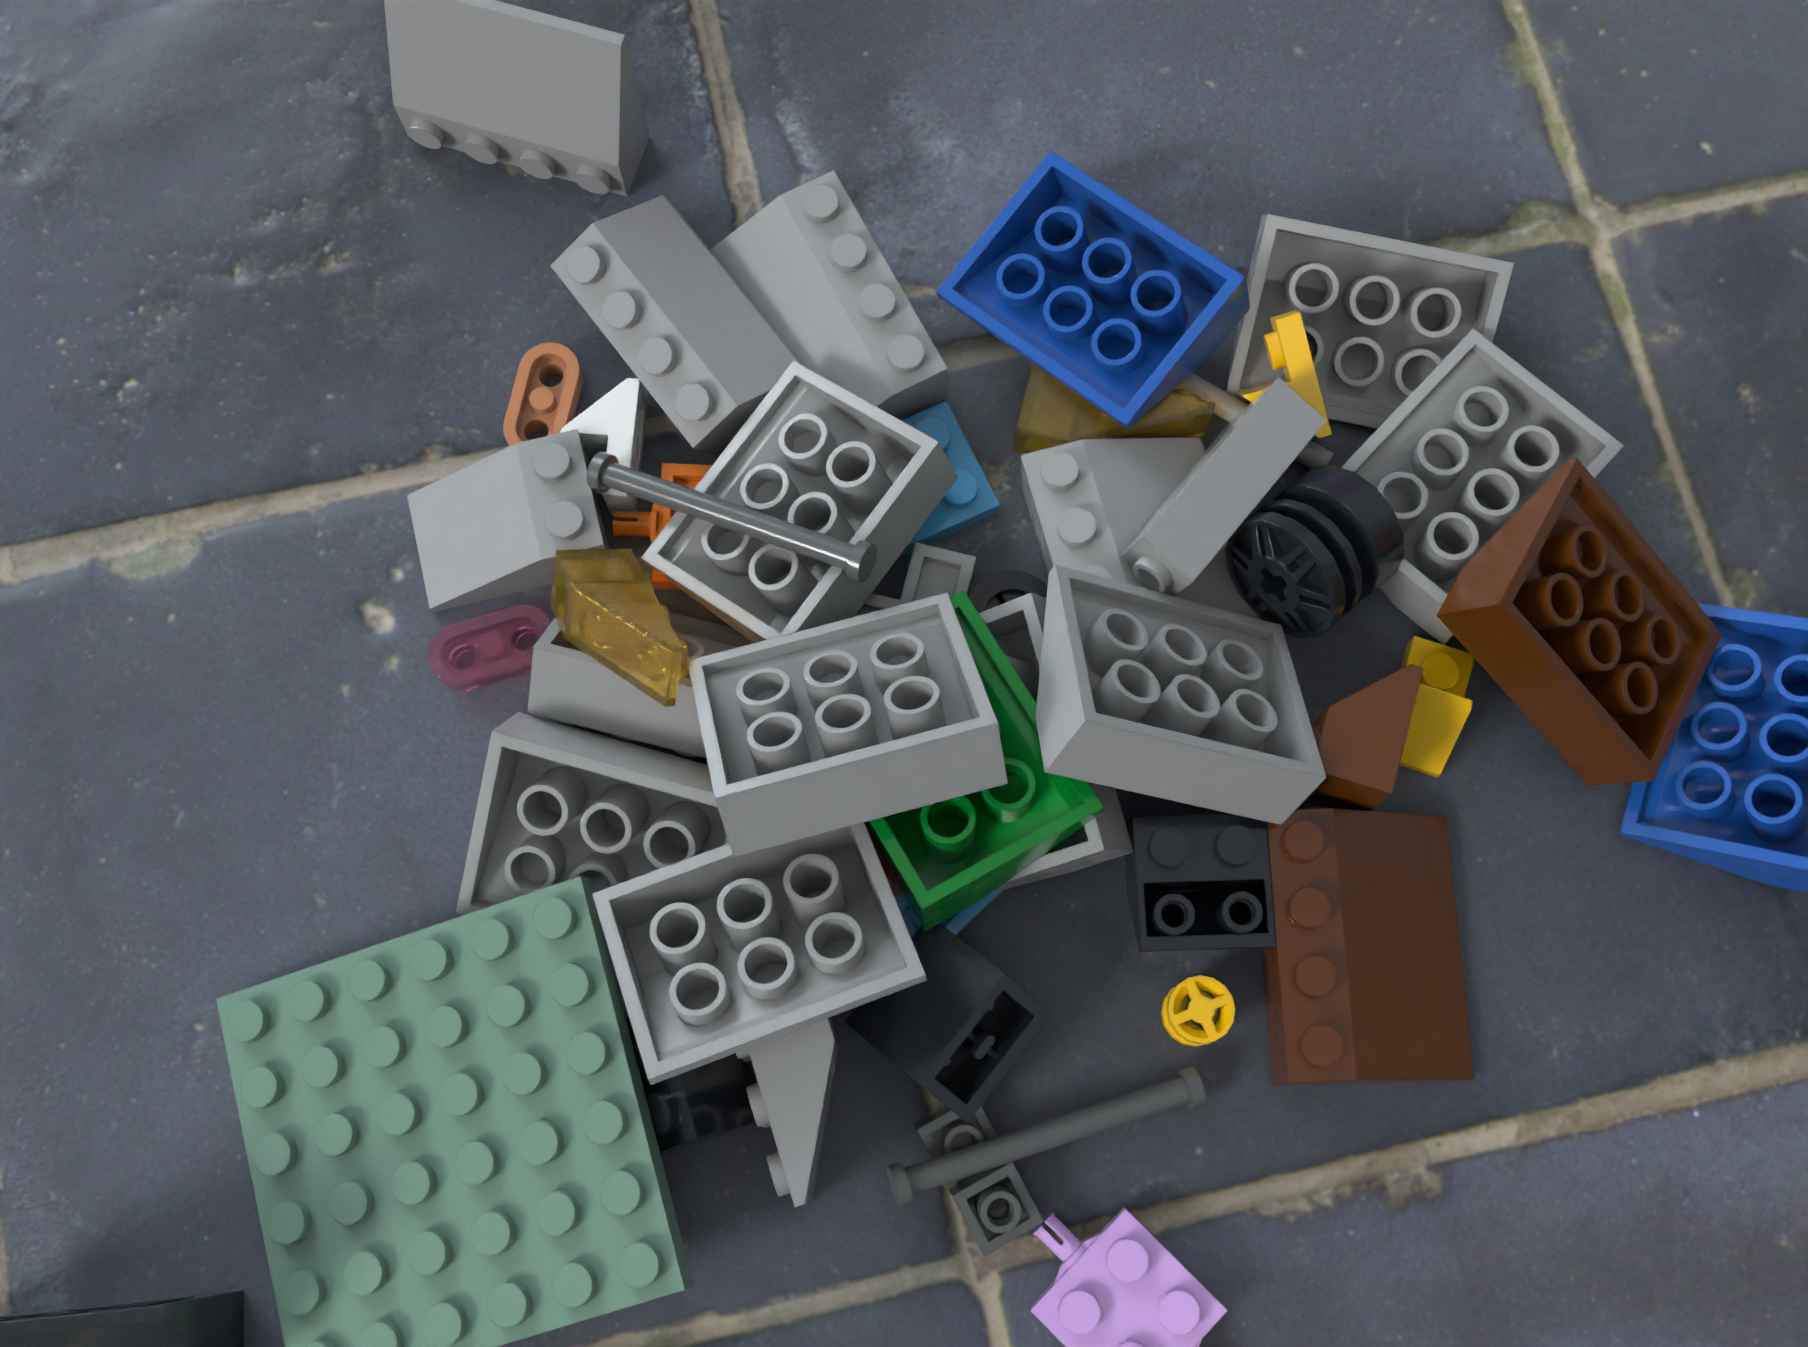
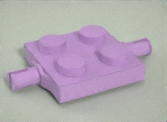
M1125 1207L1118 1212L1102 1231L1085 1238L1082 1242L1055 1216L1054 1212L1050 1213L1044 1219V1222L1063 1240L1062 1242L1043 1224H1040L1033 1232L1062 1263L1054 1282L1030 1306V1311L1065 1347H1199L1202 1338L1228 1311Z

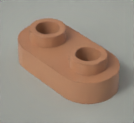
M553 342L542 343L532 347L522 357L503 424L504 437L509 446L528 441L530 435L539 429L549 431L547 436L560 433L561 429L574 419L583 386V373L577 357L568 347ZM558 374L563 376L562 381L556 386L548 387L543 385L546 378L551 375Z

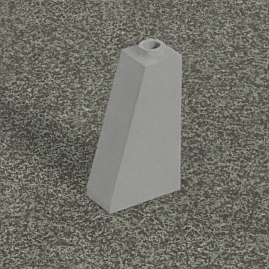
M1278 377L1226 425L1121 555V558L1132 567V572L1136 579L1149 590L1175 596L1193 583L1327 420Z

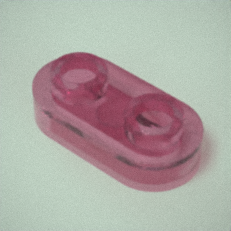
M516 605L449 625L440 630L432 639L428 650L429 665L434 674L446 686L460 691L476 689L529 673L532 667L533 647L526 651L518 650L517 641L521 636L529 633L537 635L538 641L551 624V620L537 607ZM474 652L475 661L470 667L466 669L456 668L457 658L462 653Z

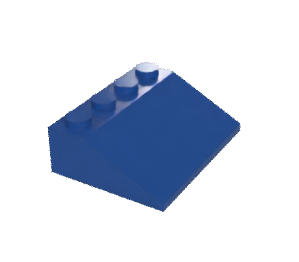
M1051 150L936 291L938 297L1126 429H1129L1208 360L1250 309L1245 276Z
M1697 603L1722 635L1654 781L1633 782L1620 829L1621 836L1762 884L1808 893V618Z

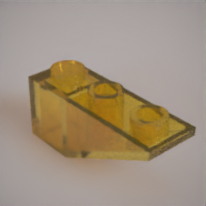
M1032 364L1016 426L1013 451L1027 454L1081 439L1189 438L1204 436L1214 412L1215 403L1201 400L1197 394L1191 391L1173 389L1129 429H1126L1038 366Z
M632 549L556 550L550 606L564 639L663 706H675L679 679H685L688 674L689 656L687 645L683 639L677 638L671 627L667 606L660 605L653 592L652 578L648 572L644 573Z

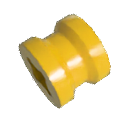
M1199 975L1189 977L1169 990L1162 1003L1161 1017L1163 1026L1173 1039L1183 1045L1197 1047L1215 1042L1227 1034L1234 1022L1236 1009L1233 996L1224 984L1215 978Z

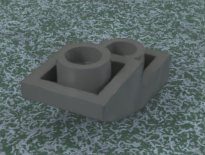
M946 1106L914 1124L931 1158L997 1137L982 1106L969 1123L965 1122ZM1013 1162L946 1184L984 1256L1044 1222Z

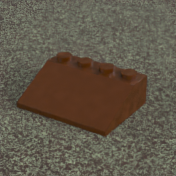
M1578 458L1567 460L1462 568L1436 615L1588 786L1654 781L1722 635Z
M1326 808L1296 809L1282 825L1266 822L1277 945L1275 948H1261L1272 1086L1474 1080L1446 817Z

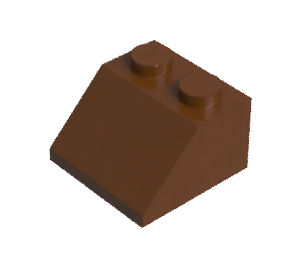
M1410 664L1329 706L1311 724L1327 778L1304 802L1322 808L1371 811L1392 795L1423 667Z

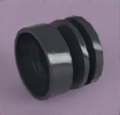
M1333 465L1312 468L1274 498L1273 501H1269L1255 514L1243 521L1228 539L1225 549L1228 572L1240 596L1259 618L1282 625L1283 632L1295 638H1316L1340 620V617L1351 611L1357 602L1371 594L1398 571L1405 554L1403 530L1392 506L1378 489L1353 471Z

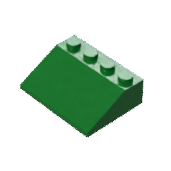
M964 590L950 597V600L998 722L1008 784L864 822L872 842L924 931L929 930L988 896L1097 817L1104 809L1088 782L1044 772L1035 719L1037 703Z

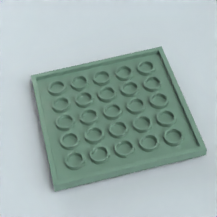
M579 876L216 999L285 1347H498L694 1287L607 942L592 893L594 891L590 878Z

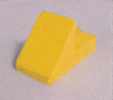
M1291 311L1271 317L1273 332L1264 334L1263 338L1272 370L1283 368L1285 377L1281 379L1327 420L1315 436L1322 438L1332 435L1300 312ZM1274 381L1238 391V393L1243 398L1252 402Z
M1415 635L1407 643L1400 669L1410 664L1423 667L1424 669L1399 766L1436 778L1440 776L1473 705L1472 700L1464 697L1475 660L1470 653Z

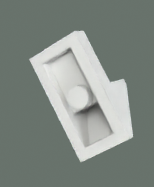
M638 378L625 379L566 424L560 433L578 429L589 456L594 457L598 452H605L616 456L619 464L641 471L648 406L641 381ZM612 488L606 492L595 489L597 494H602L611 515H613L615 509L620 511H636L638 497Z

